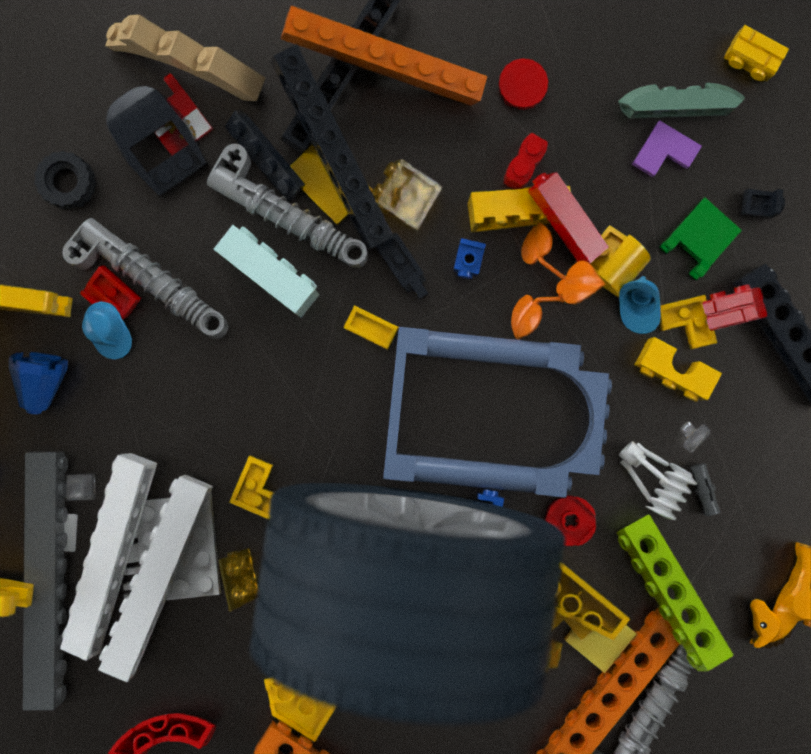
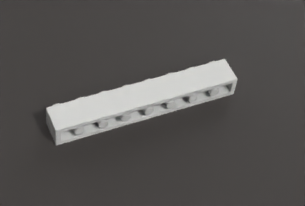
M128 453L117 455L112 464L113 472L110 482L105 488V499L97 515L98 522L90 539L89 553L83 562L84 570L76 586V597L69 609L70 617L68 624L62 633L63 641L60 649L81 659L88 660L101 653L155 473L156 462Z
M188 475L180 476L178 479L175 478L169 490V493L172 494L168 503H164L159 514L162 517L160 524L154 527L149 537V540L152 541L150 548L144 551L139 561V564L142 565L139 574L136 573L130 582L129 588L132 589L129 598L126 597L120 606L119 612L122 613L119 622L116 621L110 630L109 636L112 637L109 646L106 645L100 654L99 660L102 663L99 671L126 682L135 675L212 491V485Z

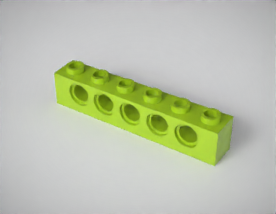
M647 515L617 531L620 546L632 558L631 564L634 570L642 575L646 582L645 588L647 592L659 604L658 609L661 616L673 628L672 634L675 640L680 645H683L686 650V657L690 665L697 669V671H709L734 656L651 516ZM641 541L646 543L648 547L647 553L640 549ZM654 564L661 568L660 576L655 574ZM668 587H671L675 592L674 600L668 596ZM683 610L689 616L688 623L682 620L681 614ZM697 634H699L703 640L701 648L696 643Z

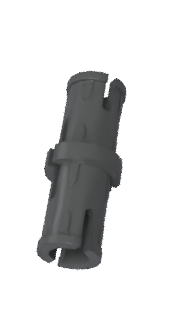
M701 463L691 466L690 469L694 480L697 482L695 493L699 495L704 516L719 514L721 511L714 493L716 487L711 483L707 464Z

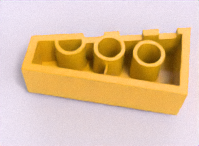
M562 563L555 611L614 640L629 622L630 618Z

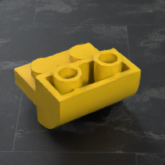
M609 225L601 235L609 248L590 264L604 281L605 285L603 287L619 298V292L623 285L633 281L649 263L651 257L645 247L630 234L625 236Z

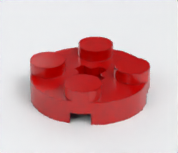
M572 495L559 497L550 504L546 511L544 520L560 529L565 536V546L583 545L591 539L596 530L595 511L586 500ZM575 514V522L577 524L574 527L572 525L566 527L565 517Z

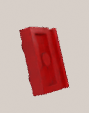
M105 265L98 267L87 282L85 289L80 292L91 304L102 301L115 306L123 320L129 316L141 300L134 291Z

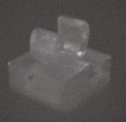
M687 421L680 428V432L687 438L684 441V447L692 453L709 437L711 430L704 424L696 429Z
M95 474L66 475L67 501L96 499Z

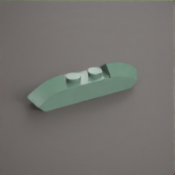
M706 83L704 89H701V86H690L676 90V87L673 86L664 87L659 90L655 84L643 86L629 92L618 103L622 112L629 119L727 116L737 108L745 97L730 87L716 83Z

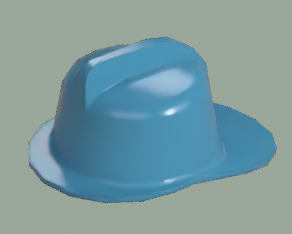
M646 276L624 284L619 292L622 322L635 333L645 334L652 332L659 325L661 318L660 293L657 286L653 282L646 280Z
M101 301L92 304L87 309L82 322L83 333L87 339L92 341L99 353L109 359H120L127 355L132 347V338L115 306Z

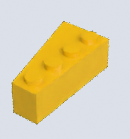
M531 187L516 190L471 192L468 210L471 233L537 225V223L549 224L550 222L527 190Z

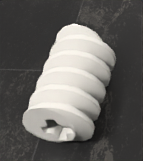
M670 463L669 466L674 472L665 471L664 473L670 483L665 484L660 480L659 483L664 489L655 488L654 492L659 498L650 497L649 501L654 506L645 507L666 519L676 520L672 510L681 512L682 509L678 506L677 502L686 503L687 500L682 496V493L691 494L692 491L687 485H696L697 482L692 478L693 475Z

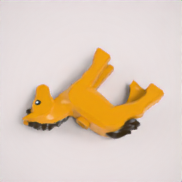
M796 542V565L791 572L789 581L781 590L772 611L763 600L754 599L751 602L750 608L753 614L754 626L751 635L754 637L750 644H754L755 648L765 647L771 649L773 646L777 647L779 644H784L785 639L791 637L792 630L795 629L798 621H803L804 625L811 627V546Z

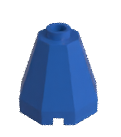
M17 352L9 356L8 367L18 403L21 408L26 410V413L41 414L42 411L49 408L67 371L68 360L63 359L61 361V357L58 355L30 352L29 357H23V352Z

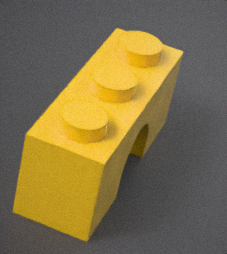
M656 337L649 338L634 364L641 368L639 372L650 378L654 376L663 380L661 384L672 390L678 388L684 391L683 396L694 402L708 400L722 373L698 361L692 362L687 372L680 374L674 369L672 359L677 349Z

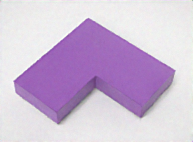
M659 120L632 165L651 177L656 175L666 157L687 169L702 146Z

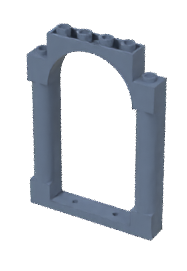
M399 327L383 479L410 482L420 481L566 497L567 491L570 492L572 487V477L568 476L569 472L599 475L600 469L603 470L605 457L601 452L602 444L605 445L607 440V430L604 429V421L609 417V404H606L607 394L611 393L612 380L609 379L608 373L579 371V366H582L584 362V352L581 351V345L555 342L545 343ZM406 354L546 368L558 371L569 377L579 387L586 399L589 410V426L586 437L579 449L571 457L549 467H529L396 453Z

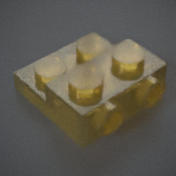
M403 159L396 160L395 163L391 161L384 170L383 174L386 176L382 185L378 183L373 189L372 194L380 210L391 217L397 218L412 229L418 230L442 186Z

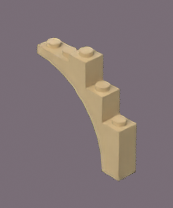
M130 15L122 23H114L108 29L106 35L108 40L105 46L113 51L137 54L169 64L200 77L243 101H257L265 81L264 76L219 47H203L182 32L165 31L141 15Z

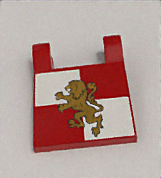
M171 73L165 76L164 81L174 93L168 100L187 120V124L196 140H200L213 130L212 126ZM172 121L154 132L171 156L188 145Z

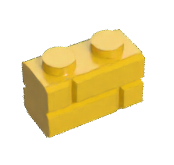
M744 25L734 37L724 59L729 61L728 63L731 67L736 69L743 68L750 72L753 79L758 81L765 80L767 82L779 69L789 48Z

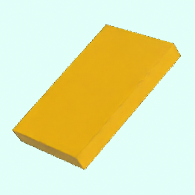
M311 145L291 165V168L306 184L302 191L338 226L348 216V213L316 150Z

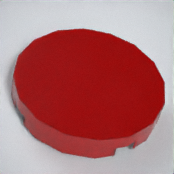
M521 58L513 60L505 66L500 74L498 88L500 96L506 104L520 110L534 108L542 101L547 93L549 81L546 71L539 63L532 59Z

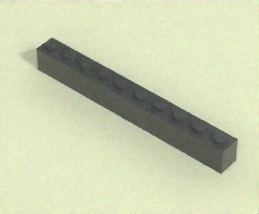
M34 451L25 453L24 583L33 584L34 591L32 605L27 608L24 607L23 710H55L63 703L66 697V686L63 685V676L66 672L67 663L66 660H63L64 651L60 649L63 641L64 624L67 620V611L64 609V599L67 595V585L64 583L67 559L64 558V548L67 546L68 537L64 533V523L68 517V511L65 508V497L68 493L65 472L68 469V459L65 457V451Z

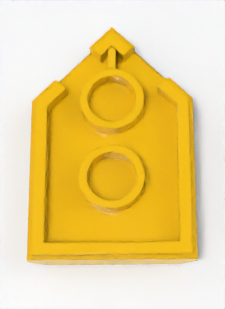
M270 678L264 679L272 716L315 742L335 708L298 695Z

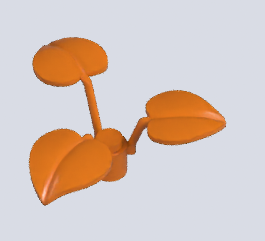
M537 223L526 236L522 245L521 255L527 264L532 265L539 261L562 279L556 287L559 296L537 297L534 300L532 296L525 295L516 303L512 312L511 326L517 340L530 335L539 326L542 319L540 302L559 301L563 303L565 301L569 304L581 303L605 285L593 266L586 261L575 263L569 269L567 276L547 263L543 256L547 255L552 248V235L548 227L542 223Z

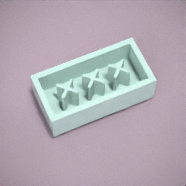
M232 225L214 250L302 318L319 296L315 290L318 286L306 275L302 274L301 277L296 275L298 271L284 258L281 261L277 260L278 255L264 242L258 245L257 242L259 240L245 227L242 226L239 230Z

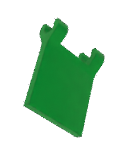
M704 197L659 248L667 254L679 244L699 262L689 272V275L697 280L706 274L715 260L742 230Z

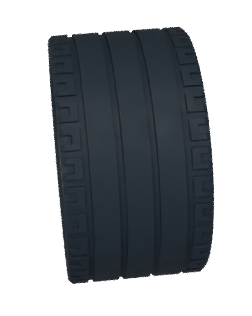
M308 483L282 487L271 495L269 519L267 522L264 555L262 558L254 627L250 645L252 659L263 673L284 688L321 704L356 714L394 721L442 725L485 723L516 716L534 706L543 696L565 536L553 524L532 515L454 496L401 488L341 483Z

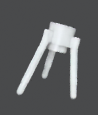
M631 441L620 452L619 456L622 458L620 463L627 469L648 502H650L649 498L651 496L631 465L638 467L642 464L665 484L670 483L645 458L648 456L666 467L669 466V463L645 449L639 442L636 444Z

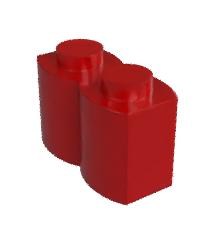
M534 133L529 134L522 142L517 156L509 164L503 183L514 190L524 189L533 175L534 169L539 165L546 153L548 142Z

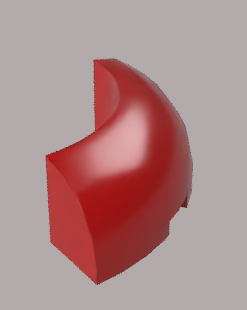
M188 714L159 715L147 719L128 730L113 745L108 754H146L156 744L166 741L183 742L201 749L209 743L216 725L208 720Z

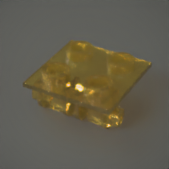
M249 548L239 552H229L227 557L219 559L229 611H233L256 599L258 583L255 579L253 559Z

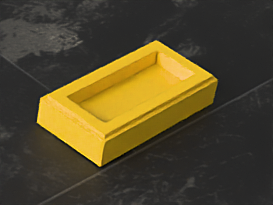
M355 305L343 327L389 350L399 327Z

